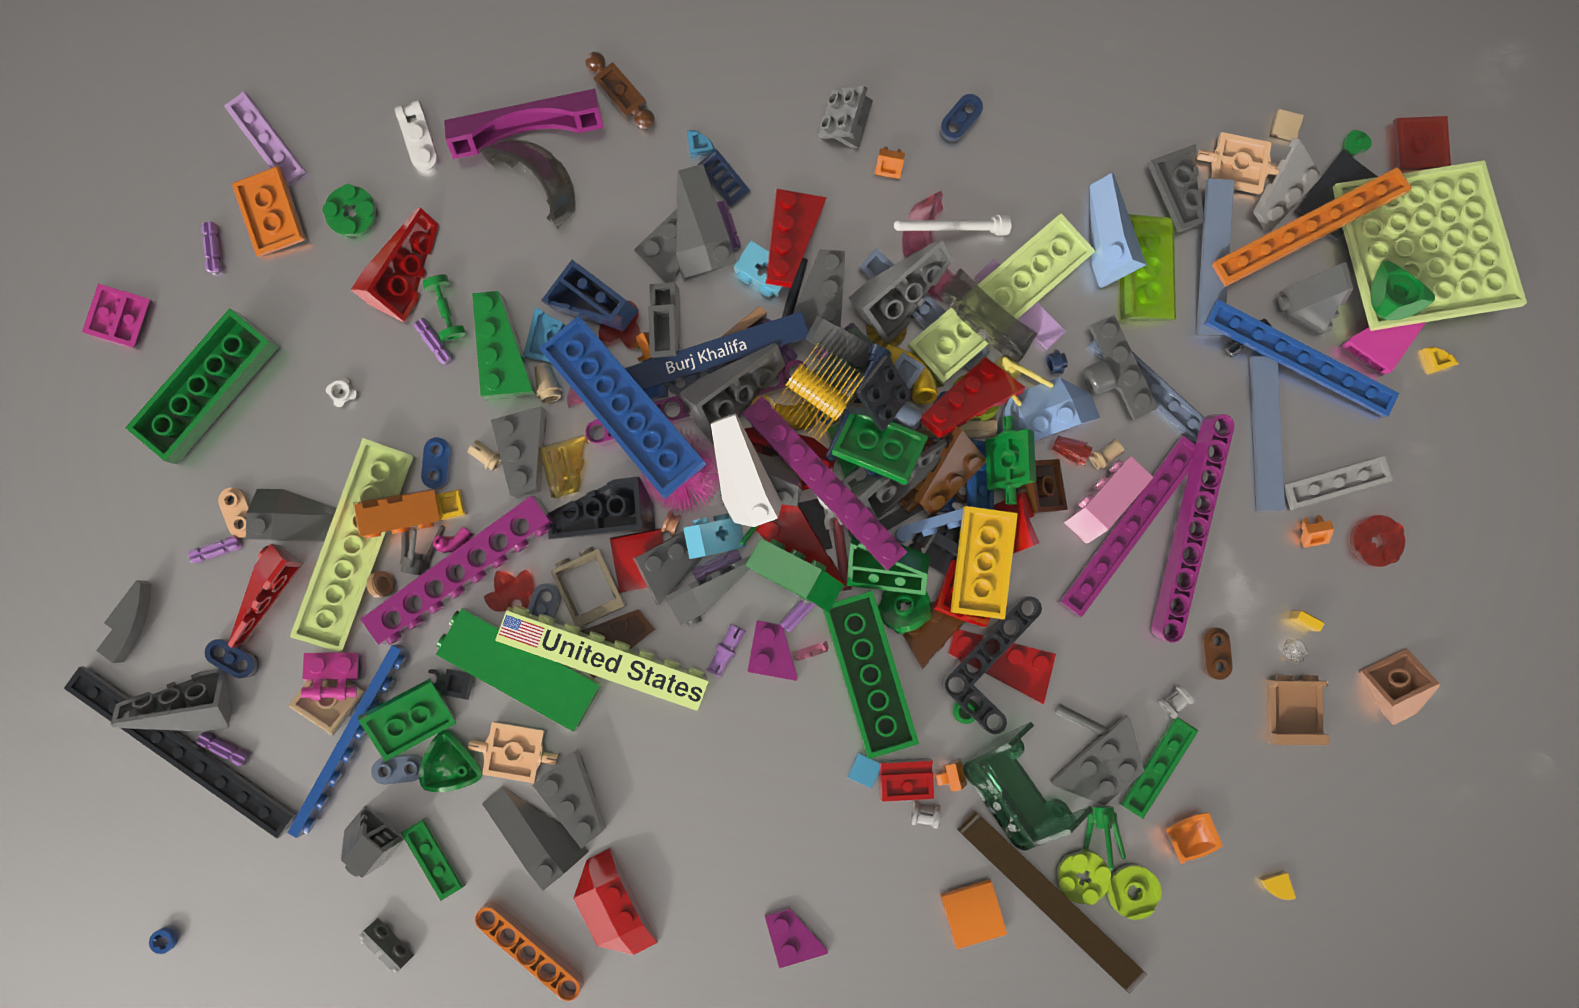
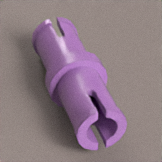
M732 623L730 624V628L723 641L716 646L717 652L706 669L708 672L715 673L718 677L722 676L730 658H734L736 654L735 649L746 632L744 629L736 627Z

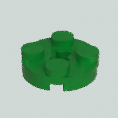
M344 184L342 187L334 190L328 196L322 208L329 227L343 237H360L367 234L374 227L377 219V206L373 197L363 188L351 184ZM356 206L354 209L356 215L354 217L351 215L346 217V208Z
M885 590L882 594V600L878 605L882 621L897 634H904L918 629L926 621L930 620L932 615L931 601L927 591L925 595ZM902 603H905L906 605L911 604L908 610H900Z

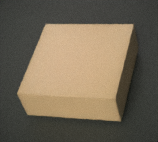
M1278 109L1270 136L1292 141L1293 138L1298 139L1304 115Z

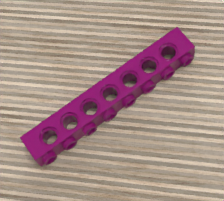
M531 495L360 620L378 645L386 643L392 645L402 638L401 632L407 628L412 630L423 622L422 617L430 612L433 615L445 606L443 602L448 598L452 597V599H455L466 591L464 587L470 582L476 584L487 576L486 571L493 566L496 569L508 561L506 556L513 551L519 553L530 545L528 541L535 535L539 538L550 531L549 525L554 522L538 498ZM526 519L529 528L522 534L517 526L520 520ZM501 534L507 537V545L503 549H500L496 543L497 538ZM479 550H483L486 554V560L482 564H479L475 558ZM458 565H461L465 570V574L460 580L454 574L455 568ZM438 580L443 584V591L439 595L433 590L434 583ZM415 596H419L422 600V606L419 610H416L412 605ZM395 611L401 617L398 625L393 624L391 621V616Z

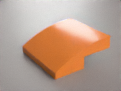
M991 879L940 894L956 949L1007 935Z

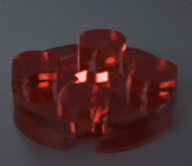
M1368 516L1353 527L1350 534V547L1356 553V556L1359 558L1358 560L1367 566L1384 567L1396 563L1405 548L1404 528L1400 523H1397L1388 516ZM1379 534L1381 539H1383V544L1376 548V543L1372 542V538L1377 537Z

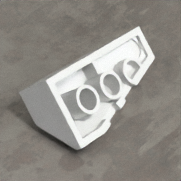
M735 413L712 422L711 428L722 500L734 523L755 527L778 519L782 502L737 414Z

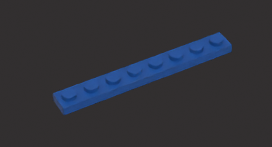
M1221 300L1214 302L1204 322V325L1383 417L1389 416L1399 396L1398 392Z
M399 644L391 645L287 832L291 836L298 838L305 833L309 834L316 823L314 817L317 811H321L329 800L327 793L331 786L335 787L341 779L342 773L340 770L344 763L347 764L355 753L353 747L357 739L361 740L366 733L358 721V716L381 704L379 700L382 694H386L393 685L394 680L391 678L396 669L400 670L407 659L405 656L407 648Z

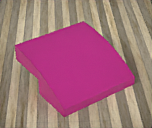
M98 283L82 332L135 348L150 299Z

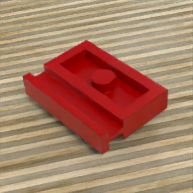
M933 760L879 762L880 800L888 802L934 799Z

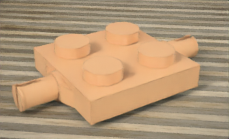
M1221 132L1218 137L1217 148L1214 152L1199 149L1197 154V160L1211 162V179L1234 180V189L1261 194L1268 174L1277 176L1279 172L1277 169L1278 165L1271 164L1270 150L1272 142Z
M496 721L491 723L490 734L486 742L470 739V746H468V750L483 752L485 761L483 775L530 783L536 782L538 768L541 763L557 765L558 760L555 759L559 758V754L544 752L543 740L545 730Z

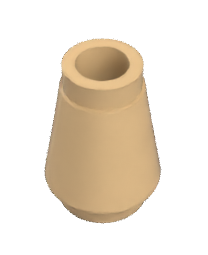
M549 363L536 365L534 369L537 397L540 398L542 403H552L559 400L562 389Z

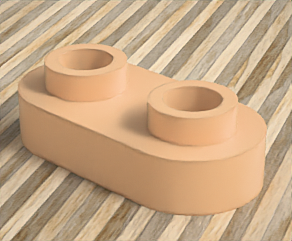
M233 487L227 488L219 495L218 503L230 533L236 537L246 538V516L250 502L243 490ZM230 496H233L235 499L232 505L228 503ZM243 520L244 526L239 529L237 523Z

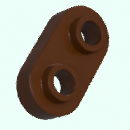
M1212 627L1204 631L1201 637L1204 671L1212 679L1223 680L1231 674L1233 668L1230 637L1224 629ZM1215 636H1219L1221 639L1220 644L1217 646L1213 642ZM1218 662L1223 664V669L1220 672L1216 670Z

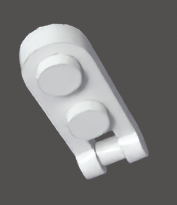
M420 100L412 101L411 105L405 107L402 105L394 107L413 165L420 172H432L438 166L439 159ZM416 115L417 121L409 123L407 117Z

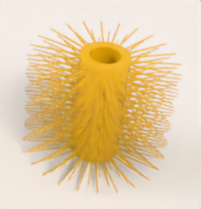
M800 364L787 382L786 389L789 387L792 389L791 392H796L795 396L799 394L805 401L810 402L809 405H814L806 419L815 407L819 409L808 426L820 410L823 412L811 431L824 414L828 415L815 435L829 417L832 418L821 434V438L832 422L836 421L846 408V405L851 400V395L855 392L863 378L847 397L845 394L858 375L844 394L841 390L854 371L840 390H838L836 387L845 374L836 386L833 387L831 384L838 374L829 384L827 380L822 379L823 376L819 377L818 373L815 374L813 372L814 369L811 371L804 364Z

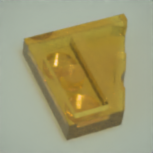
M586 435L539 447L551 498H558L579 491L580 472L584 465V459L582 458L584 443H588Z

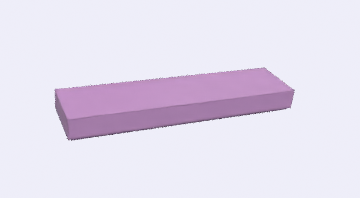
M243 91L224 105L269 167H282L288 186L307 173L248 93Z
M992 259L975 276V279L980 283L1000 264L995 259ZM1038 302L1017 319L1020 325L1045 350L1066 332Z

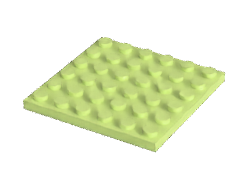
M1485 160L1402 173L1412 187L1409 193L1342 227L1370 331L1522 307L1527 303ZM1375 178L1337 183L1333 186L1334 197L1337 199ZM1389 260L1397 264L1425 284L1435 294L1434 302L1422 311L1404 319L1386 320L1378 316L1371 304V287L1375 274L1382 262Z

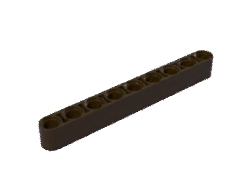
M974 810L957 828L977 850L1129 994L1147 976V973L978 812Z

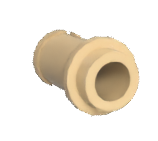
M1114 439L1099 451H1093L1090 461L1096 469H1104L1107 467V463L1124 453V448L1117 439Z
M479 440L474 441L475 448L471 445L468 453L485 464L487 470H496L501 464L499 452H493Z

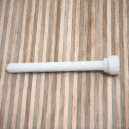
M996 215L990 220H897L894 223V228L897 231L990 230L991 233L1001 236L1010 233L1011 219L1009 215Z

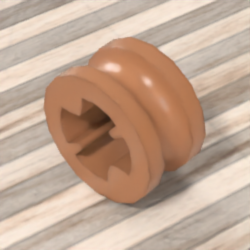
M669 511L661 532H669L670 536H675L682 515L674 516L673 512Z

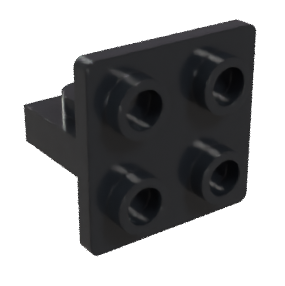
M883 356L846 405L851 414L870 416L877 428L882 431L888 427L911 396L909 388L890 356Z
M947 525L941 526L925 554L930 555L929 566L943 575L946 574L950 561H957L961 526L949 530Z

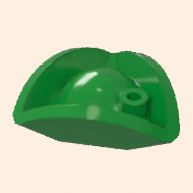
M1389 260L1382 262L1372 282V307L1378 316L1386 320H1400L1410 317L1428 307L1435 300V294L1425 284Z
M447 730L439 732L431 741L423 756L419 771L420 785L429 792L458 790L478 782L482 777V771L464 746Z

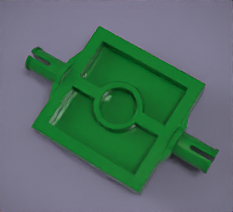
M1003 416V432L996 437L985 439L987 490L998 491L1005 489L1006 504L1014 505L1017 504L1016 489L1022 485L1036 482L1034 431L1030 429L1014 431V417Z

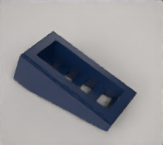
M717 149L698 164H703L710 184L731 208L751 192ZM718 162L719 164L709 172L708 169ZM724 169L726 173L716 180L714 177ZM731 177L733 181L725 188H722L721 185ZM738 185L740 189L730 197L727 193Z

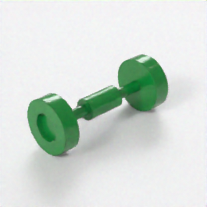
M440 274L423 280L422 284L425 291L436 290L438 296L436 302L442 319L445 318L448 327L438 333L441 342L453 341L465 336L464 326H452L450 320L452 314L447 299L443 298L441 292L442 288L450 284L448 276Z

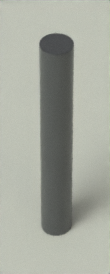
M1060 703L1055 709L1056 714L1100 736L1110 729Z

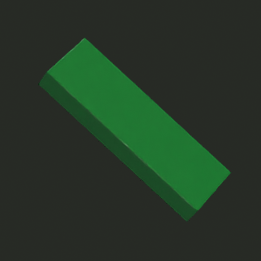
M426 818L401 832L440 901L465 886Z

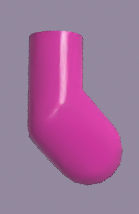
M462 526L455 536H436L433 540V546L439 552L452 553L465 544L473 533Z

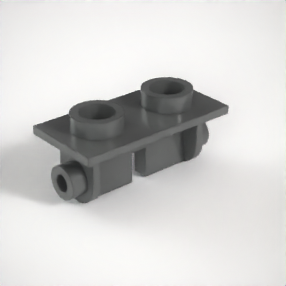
M378 918L359 935L363 939L361 942L374 954L379 950L383 953L379 959L388 967L390 972L393 970L397 974L414 956Z

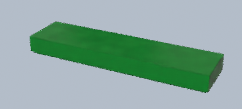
M1179 717L1172 719L1144 763L1145 772L1132 782L1119 804L1144 819L1199 730Z

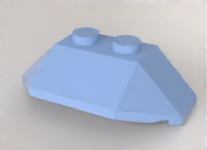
M1059 377L1050 380L1054 384L1052 388L1045 384H1039L1024 390L1023 394L1018 396L1022 402L1021 406H1018L1012 397L1009 398L997 423V435L1003 432V416L1014 417V431L1033 430L1034 442L1099 419L1100 416L1089 392Z

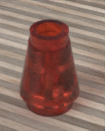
M1058 435L1052 450L1057 451V453L1076 466L1078 464L1085 466L1093 447L1087 445L1088 442Z

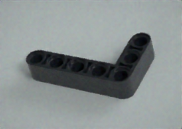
M1024 596L1016 600L1006 611L1005 619H998L942 679L943 690L972 719L991 734L1002 733L1007 726V719L974 684L1039 617L1042 606L1035 597ZM1025 601L1032 602L1034 606L1032 614L1028 616L1022 612V605ZM1007 620L1014 621L1016 625L1014 633L1010 635L1003 628ZM989 639H994L998 647L994 653L990 654L986 651L985 644ZM971 658H976L980 666L976 672L971 673L967 669V662ZM958 677L962 684L958 691L953 692L949 689L948 684L950 679ZM972 696L980 698V706L975 710H970L968 707V700ZM993 714L998 715L1000 720L998 726L989 728L987 725L988 717Z

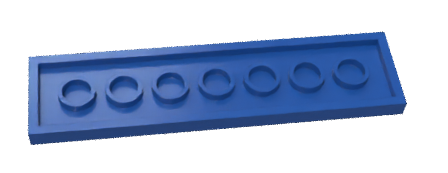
M579 315L539 347L541 352L664 499L706 465L704 460Z

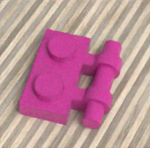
M304 653L302 679L304 681H313L312 687L301 688V698L321 700L322 698L337 697V700H346V697H357V687H347V681L358 680L359 653ZM323 681H338L337 687H323Z

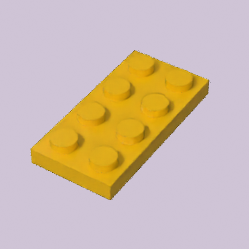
M969 506L963 507L951 612L1005 619L1018 513Z

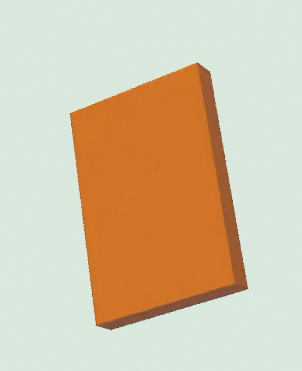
M275 166L232 183L256 256L262 257L306 240L282 167Z

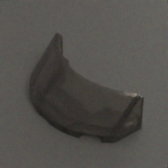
M508 139L480 149L485 160L494 168L500 163H505L513 168L520 162L538 178L546 192L547 203L550 207L547 220L556 229L575 212L576 202L572 180L563 164L544 147L529 141Z
M959 268L940 289V297L943 301L954 309L957 313L956 315L974 332L999 352L1010 356L1015 362L1019 363L1038 334L1036 331L1019 321L999 305L962 268Z

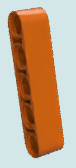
M489 902L476 913V926L560 999L572 1001L578 997L584 984L582 975L496 902ZM484 911L492 912L495 916V922L486 921L484 919ZM504 929H512L515 932V939L506 938L504 936ZM524 946H532L535 949L536 955L533 957L527 956L524 953ZM544 964H553L556 968V973H547L544 970ZM564 981H573L576 984V990H567L564 987Z

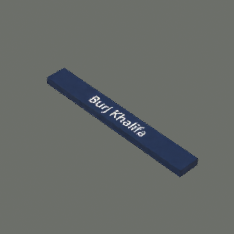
M801 311L677 351V356L659 357L625 369L643 390H648L735 362L773 343L777 344L778 347L804 340L809 332Z

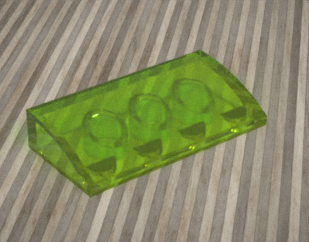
M1129 214L1146 265L1120 278V319L1129 321L1176 320L1174 223L1171 218Z

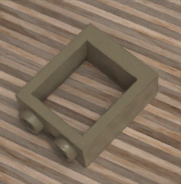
M593 547L579 552L580 557L573 561L570 558H566L555 564L556 568L551 570V574L575 626L579 628L627 606L602 550H594ZM597 559L615 599L581 614L563 574Z

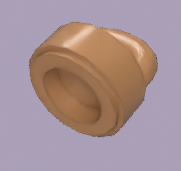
M375 572L370 574L367 579V589L373 597H385L392 593L394 582L391 575L387 572Z

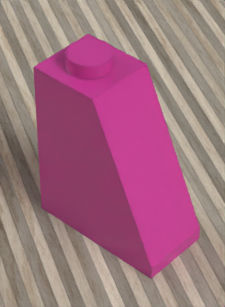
M1426 322L1370 331V327L1342 342L1340 347L1383 376L1393 371Z

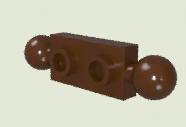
M589 53L586 56L585 65L589 71L598 73L593 78L594 82L626 119L634 114L635 124L640 129L646 130L651 128L655 122V117L649 109L641 108L646 104L645 98L613 62L606 67L605 58L601 53Z

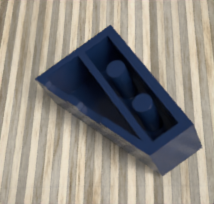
M573 259L541 299L543 303L555 311L575 317L579 315L582 319L622 331L625 330L639 311Z

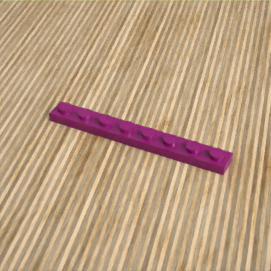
M762 396L742 413V416L886 571L907 553L899 542Z
M1181 436L1153 473L1152 476L1154 478L1130 504L1059 602L1077 616L1082 617L1188 474L1196 446L1185 436Z

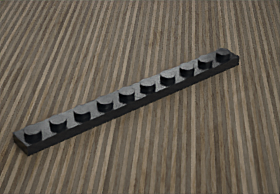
M84 666L78 667L64 687L66 691L110 722L116 704L130 699ZM120 728L276 839L283 835L296 816L177 731Z

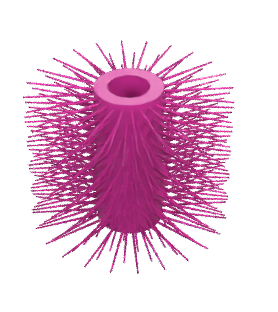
M686 433L685 437L691 443L688 440L686 441L701 456L706 465L701 469L702 471H698L663 501L665 505L668 503L676 511H678V508L675 507V504L679 507L682 501V514L683 506L685 510L687 509L686 498L688 506L692 511L689 494L695 506L689 487L693 494L692 488L705 504L700 494L710 503L706 494L708 493L712 498L711 493L714 494L713 488L719 483V481L714 483L719 479L716 478L719 474H708L718 472L709 471L718 470L711 468L715 467L711 465L716 464L711 463L714 459L710 458L712 457L709 455L710 451L707 452V449L701 451L700 449L703 445L699 446V448L697 446L700 442L699 439L696 438L695 440L690 434Z

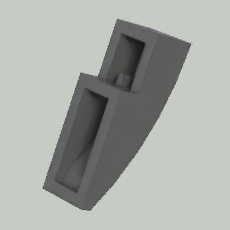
M675 282L649 284L650 357L677 356L679 339V287Z
M817 315L805 339L866 370L869 363V355L867 353L872 344Z
M136 580L104 622L112 630L96 651L112 663L125 662L142 632L151 597L150 582Z

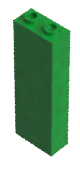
M462 608L460 612L457 610L453 614L449 622L452 625L447 634L444 633L436 645L439 648L436 653L437 656L573 732L578 729L602 683L573 667L495 641L500 626L468 608Z

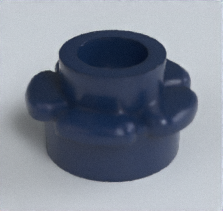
M1057 349L1054 350V353L1047 354L1046 362L1050 373L1063 374L1064 368L1068 367L1066 355L1060 353Z

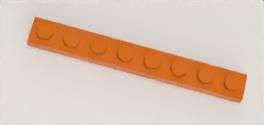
M1397 167L1214 261L1212 267L1226 287L1409 193L1412 187Z

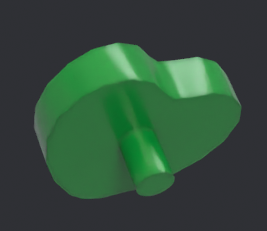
M1352 130L1345 137L1343 148L1350 156H1355L1358 152H1365L1370 149L1372 141L1366 133Z

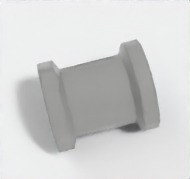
M1177 685L1175 687L1176 690L1165 700L1161 699L1159 701L1161 707L1173 719L1178 717L1177 713L1185 706L1195 702L1193 697L1181 685Z
M914 801L911 812V825L916 823L927 824L937 829L941 806L937 804L935 807L920 805L918 801Z

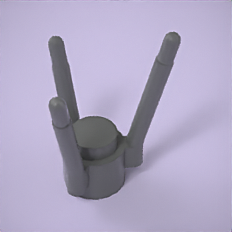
M444 525L440 526L435 537L443 534L445 530ZM413 528L409 551H407V531L401 533V572L422 575L423 569L429 568L430 559L436 548L432 542L425 558L422 559L423 554L415 552L417 529Z

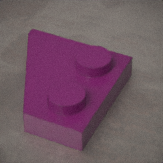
M757 620L747 672L797 681L796 670L783 627L780 624Z
M790 907L765 914L766 924L779 968L828 954L827 947L816 938L809 927L799 919L798 915Z

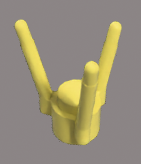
M1003 355L996 362L997 366L1014 379H1017L1023 373L1050 388L1054 386L1052 382L1023 367L1008 355ZM1018 396L1012 397L1018 406L1022 405Z

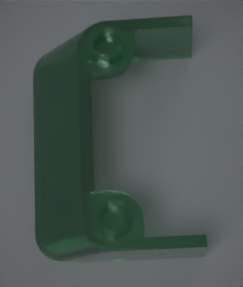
M1032 722L1004 734L970 758L963 766L966 778L1016 848L1024 851L1073 833L1093 811L1091 806L1072 813L1067 804L1060 799L1052 798L1046 801L1023 769L1017 758L1024 753L1025 747L1021 738L1034 727Z

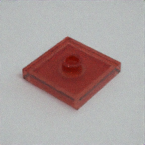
M1448 116L1408 117L1393 120L1396 168L1398 167L1400 170H1424L1451 166Z

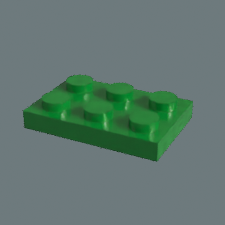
M850 413L832 449V455L907 485L928 436L892 421L882 431L877 428L870 416Z
M431 678L358 716V721L384 761L456 724L455 717Z

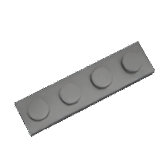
M1382 456L1285 484L1284 491L1290 510L1390 482L1393 479L1386 457Z

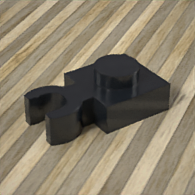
M437 669L428 670V673L436 676V682L434 683L436 688L440 689L442 687L441 695L469 700L474 679L473 675L453 669H446L445 675Z

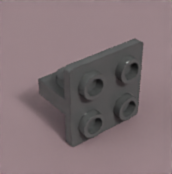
M861 85L831 91L827 100L824 117L820 123L819 138H835L852 149L859 148L873 102L872 99L866 96L867 87Z

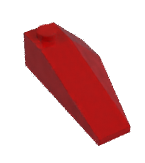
M418 207L363 269L350 290L370 306L404 322L418 301L419 292L417 291L421 278H424L426 272L424 265L427 255L431 253L439 224L421 207Z
M267 545L258 554L257 558L259 560L254 565L228 642V646L231 648L242 647L304 564L280 545Z

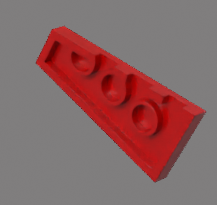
M776 189L765 284L791 288L827 197Z
M984 357L922 415L919 422L940 438L953 431L956 426H963L971 418L979 417L985 414L988 409L1006 403L1007 399L1023 394L1026 387L987 357Z
M782 504L778 519L763 523L756 529L764 540L771 542L774 539L786 546L785 551L790 553L794 549L805 555L804 561L811 564L812 560H815L826 566L825 572L844 584L842 590L847 586L799 505Z
M959 629L951 637L948 654L961 659L983 635ZM989 639L985 644L986 651L991 654L997 650L998 644L996 640ZM1013 643L985 673L1044 705L1056 654ZM971 658L967 662V664L979 669L978 659Z

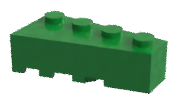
M499 291L472 293L481 397L488 401L537 396L536 388L531 379L528 365L523 357L522 348L504 297Z

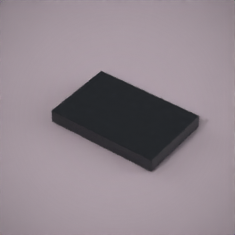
M1342 150L1295 209V212L1302 217L1335 200L1333 186L1337 183L1378 176ZM1341 227L1326 236L1336 242L1344 233L1343 228Z

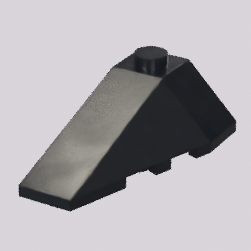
M638 476L614 479L608 482L607 485L597 490H592L586 493L587 495L575 501H570L548 513L554 521L549 525L551 529L548 531V539L655 530L654 505L641 478Z

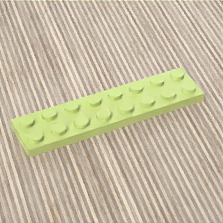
M1060 213L908 344L909 349L925 363L933 376L942 385L1087 260L1095 250L1064 215Z
M362 438L291 630V638L342 653L366 588L367 579L371 574L386 533L381 532V536L373 538L360 537L353 502L399 495L413 455Z

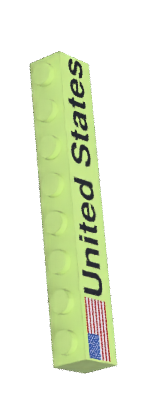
M514 605L513 608H507L495 641L698 711L709 682L707 676L704 675V671L695 667H690L689 670L679 667V662L669 658H665L664 661L654 658L655 654L647 650L640 649V652L629 649L630 645L616 640L615 643L605 641V636L595 632H590L589 635L579 632L580 628L570 623H565L562 626L554 623V618L544 614H540L539 617L529 614L530 610L522 606Z

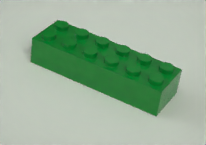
M229 308L125 428L164 462L178 464L279 346L244 316Z
M873 591L835 601L829 613L823 610L868 760L918 745L917 734Z

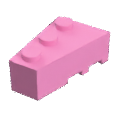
M1132 456L1123 462L1120 459L1117 460L1109 469L1111 474L1107 478L1105 476L1102 477L1093 488L1096 490L1091 495L1087 494L1079 502L1078 509L1064 522L1086 544L1109 530L1154 478Z

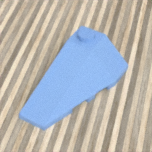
M1110 173L1090 185L1091 247L1095 250L1091 255V264L1100 288L1146 265L1115 175Z

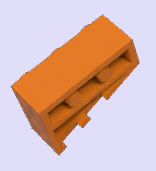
M434 489L353 502L360 537L381 536V532L391 530L392 534L408 531L407 527L418 525L419 529L434 527V522L440 521Z

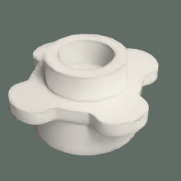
M340 377L338 381H334L326 387V393L334 400V405L337 407H343L345 402L357 397V391L352 389L347 377Z

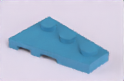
M535 307L523 357L551 364L539 347L566 325Z

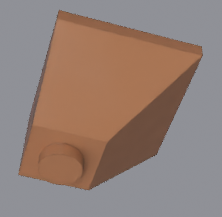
M1407 648L1361 670V675L1377 707L1393 725L1417 714L1440 687V683Z

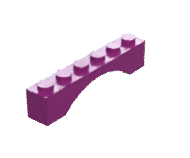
M595 88L444 120L445 140L452 159L477 155L499 140L525 131L562 129L581 133L604 128Z

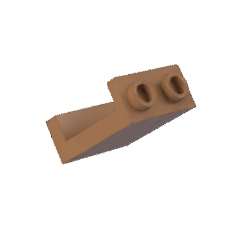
M1276 675V680H1267L1268 743L1275 745H1329V734H1325L1323 729V687H1328V681L1319 680V675H1302V680H1293V675Z

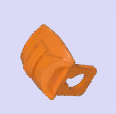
M1209 812L1187 817L1166 829L1181 864H1184L1185 861L1206 856L1223 847Z

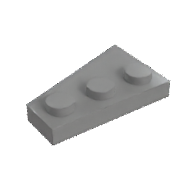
M1292 139L1288 146L1291 148L1285 160L1281 159L1277 167L1279 170L1273 183L1267 185L1253 211L1264 230L1272 231L1322 177L1300 139Z

